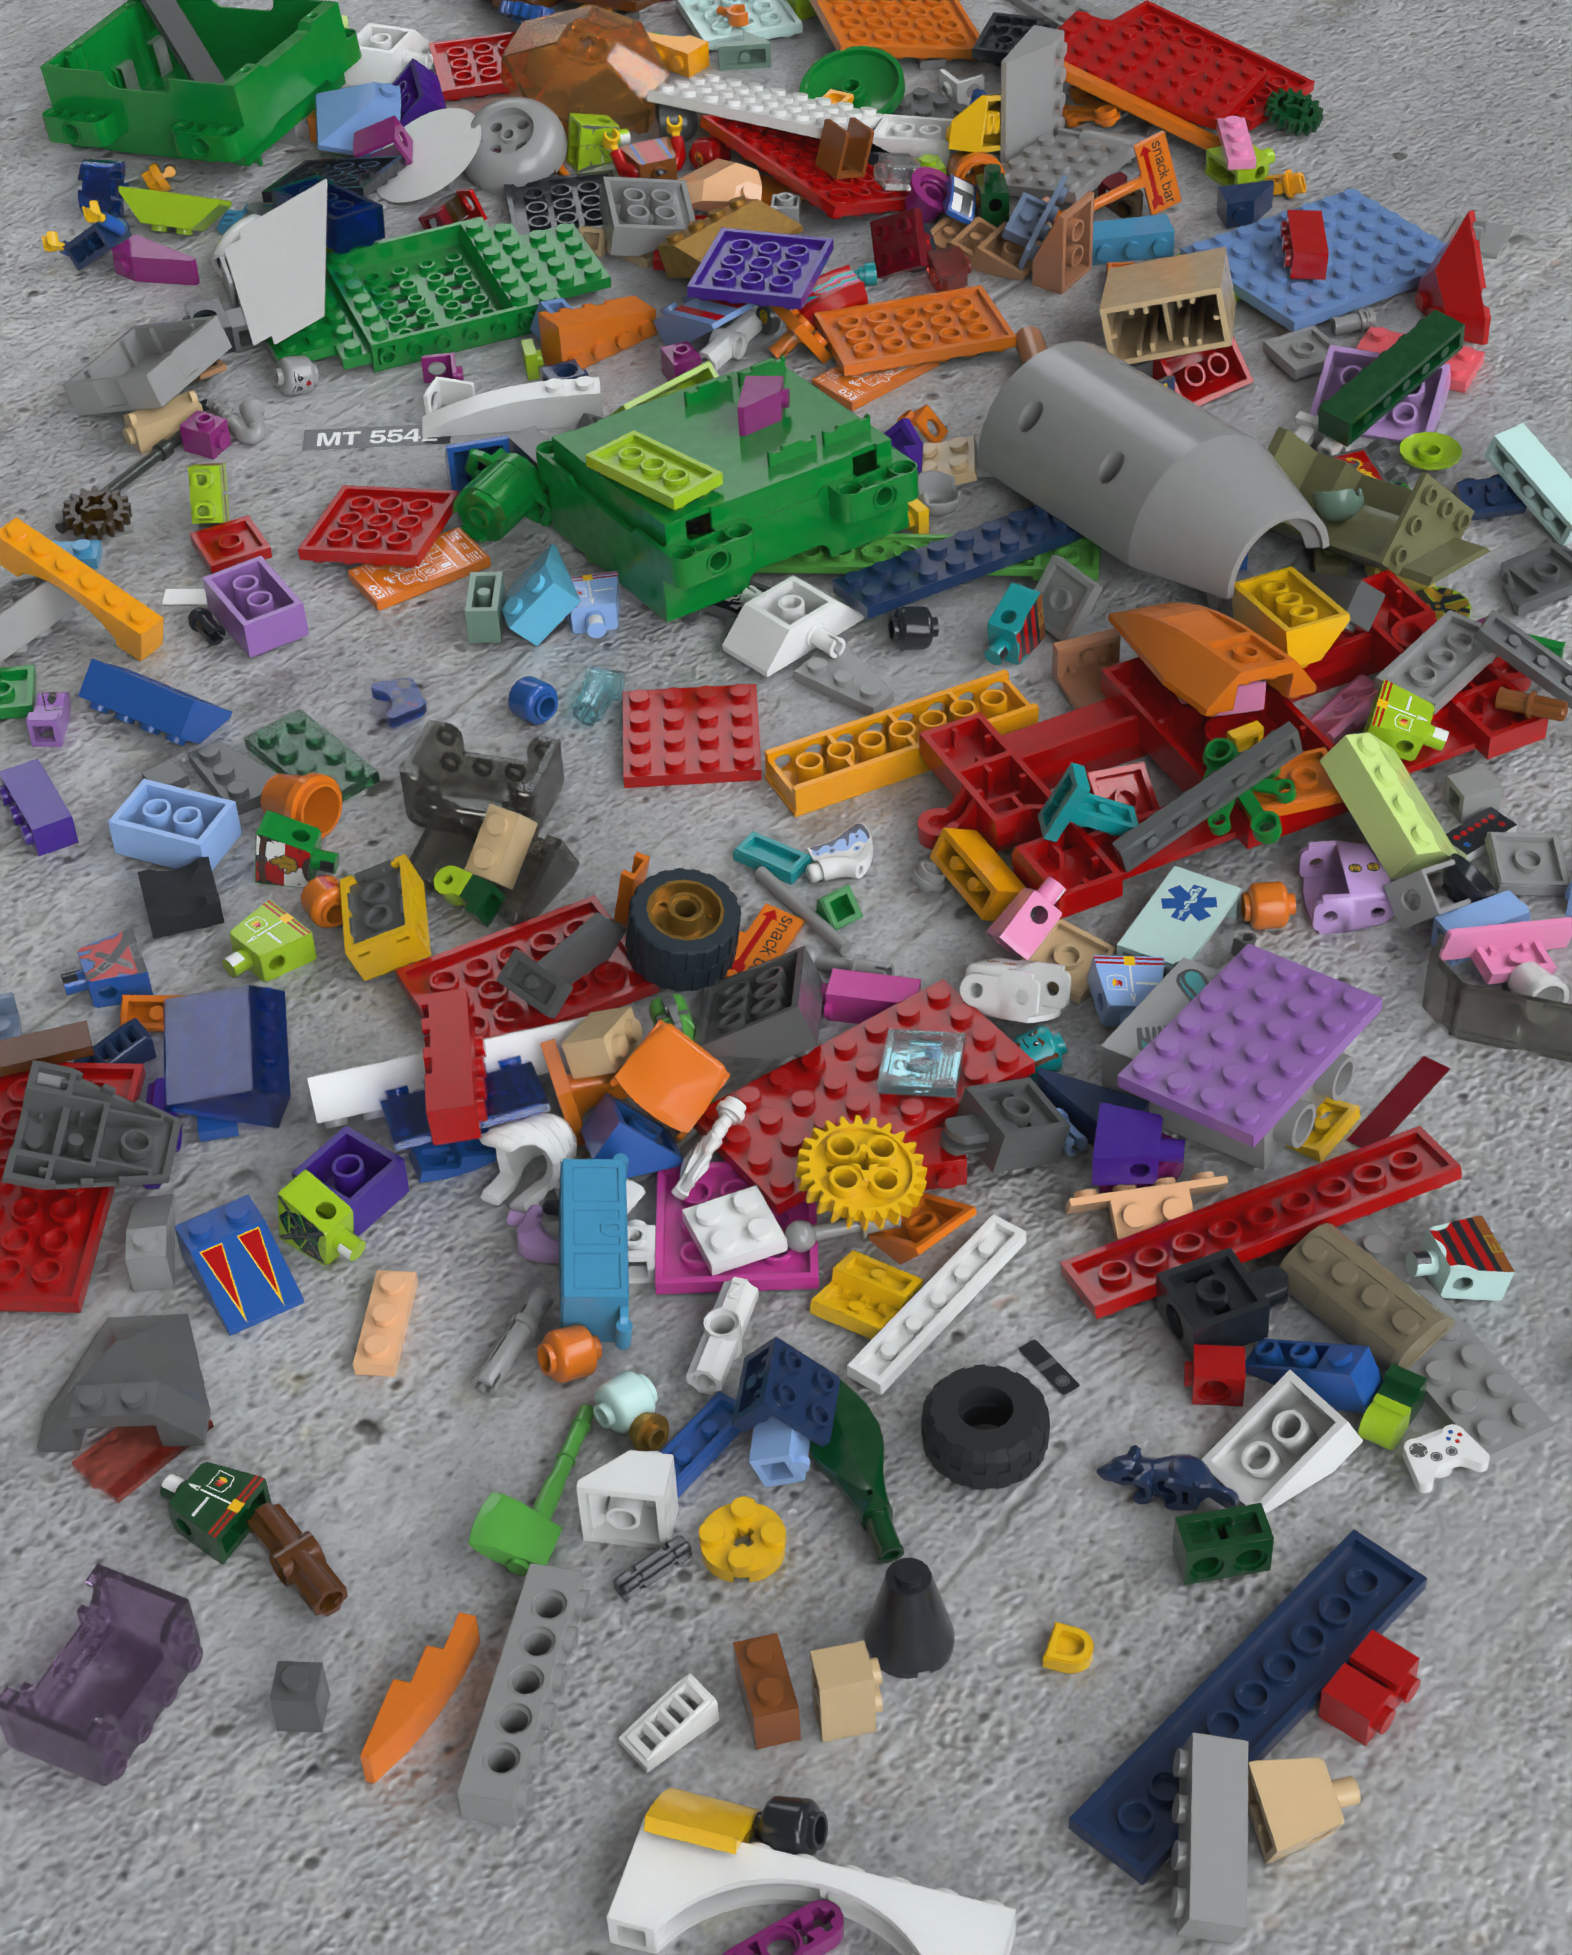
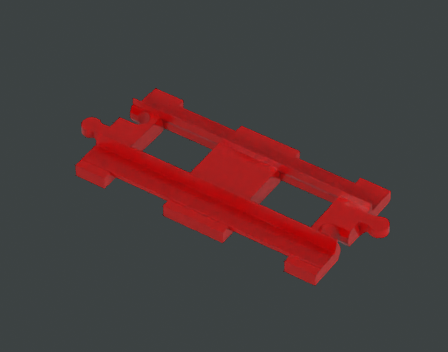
M1390 570L1360 579L1386 595L1369 632L1354 630L1353 634L1342 631L1322 660L1310 663L1307 667L1303 668L1317 686L1314 693L1300 695V697L1295 699L1286 698L1280 695L1278 690L1266 683L1263 710L1215 717L1204 716L1198 713L1197 709L1189 703L1181 704L1176 694L1157 679L1140 657H1136L1101 670L1100 692L1107 699L1011 733L1001 735L981 712L919 733V755L953 795V801L946 809L933 808L921 813L917 821L918 841L925 848L933 850L943 828L977 830L996 853L1016 846L1012 852V868L1014 874L1026 888L1037 891L1048 876H1050L1066 889L1054 905L1062 912L1060 919L1122 897L1123 880L1224 842L1237 838L1246 849L1261 845L1263 843L1254 838L1251 823L1236 799L1229 816L1231 829L1228 833L1221 836L1212 834L1208 825V818H1206L1127 873L1119 865L1112 843L1119 839L1120 836L1114 837L1100 830L1088 834L1082 827L1069 822L1057 842L1043 839L1038 814L1052 794L1050 790L1057 786L1071 762L1084 766L1087 772L1109 769L1149 755L1183 792L1190 790L1203 780L1207 767L1203 761V752L1206 745L1216 738L1227 739L1228 731L1254 721H1258L1264 727L1263 739L1271 731L1290 722L1298 729L1303 751L1325 747L1329 752L1337 743L1333 744L1293 702L1349 683L1358 675L1364 674L1368 676L1383 671L1437 622L1435 611ZM1495 658L1492 664L1489 663L1446 705L1433 715L1431 725L1449 731L1442 751L1423 745L1415 760L1408 761L1400 758L1408 773H1413L1474 749L1478 750L1488 760L1544 739L1546 737L1548 719L1532 716L1529 719L1522 713L1495 708L1496 696L1500 687L1524 692L1529 689L1532 680L1502 658ZM1339 803L1279 816L1282 826L1280 837L1349 812L1345 803ZM1165 806L1136 816L1138 824L1142 823L1143 821L1148 819L1152 813L1161 810ZM1218 821L1214 825H1220L1224 821Z

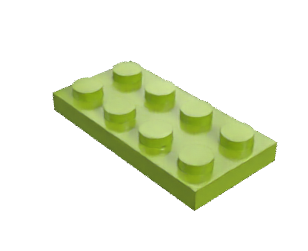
M635 430L585 455L587 467L673 510L684 507L692 500L708 494L711 490L723 484V473Z

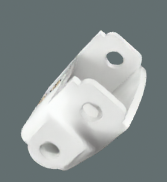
M993 958L972 963L966 968L965 978L960 985V995L965 1003L975 1007L986 1016L1023 1023L1042 1022L1057 1018L1061 1015V1008H1065L1069 1004L1071 975L1065 971V965ZM1051 981L1056 982L1059 986L1057 995H1051L1048 991V984Z

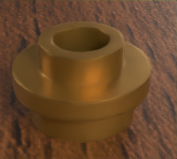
M645 1412L638 1415L633 1420L629 1429V1438L633 1442L634 1448L637 1451L645 1452L660 1449L667 1441L669 1422L666 1417L656 1412Z

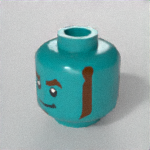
M1041 1025L1019 1034L1013 1039V1042L1035 1061V1073L1026 1078H1031L1034 1082L1037 1081V1072L1040 1068L1053 1072H1059L1062 1069V1055L1067 1054L1068 1051L1059 1032L1052 1035L1046 1026Z

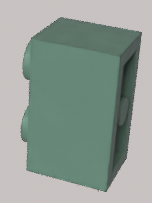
M503 571L470 572L465 605L469 643L490 644L501 643L505 617L501 609L506 597Z

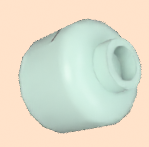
M623 1371L596 1389L594 1396L596 1406L593 1407V1413L603 1428H610L616 1433L626 1434L629 1432L633 1420L638 1415L645 1412H655V1403L658 1400L656 1389L645 1375Z

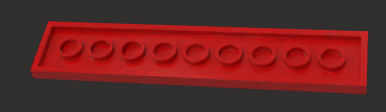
M1419 1125L1061 1261V1273L1093 1316L1099 1319L1156 1297L1157 1273L1230 1247L1241 1263L1262 1257L1275 1250L1300 1242L1307 1234L1322 1224L1329 1223L1338 1227L1462 1179L1461 1165Z

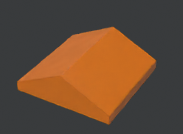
M924 1193L921 1196L918 1208H912L909 1218L900 1215L901 1228L883 1230L867 1235L873 1244L901 1265L922 1254L976 1215L977 1211L975 1206Z

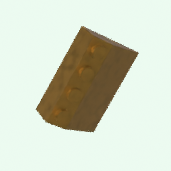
M738 196L729 200L727 207L716 208L708 212L709 217L688 223L686 230L668 234L666 241L657 245L668 278H692L721 228L797 235L803 231V227L798 222L759 199H745V196Z

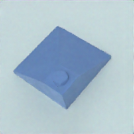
M370 82L316 94L317 149L353 155V137L356 131L394 115L400 122V86H394L390 83ZM384 147L377 149L373 152H370L368 154H365L361 157H370L372 153L377 152L383 149Z

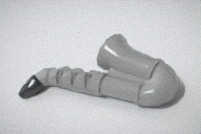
M252 398L242 401L239 406L241 417H238L235 412L232 413V409L226 403H222L217 399L199 401L203 411L212 409L217 416L226 418L228 428L244 444H256L265 436L266 425L262 419L265 406L260 400Z

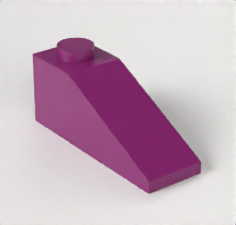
M135 234L111 249L116 274L133 281L180 285H198L200 283L196 258Z

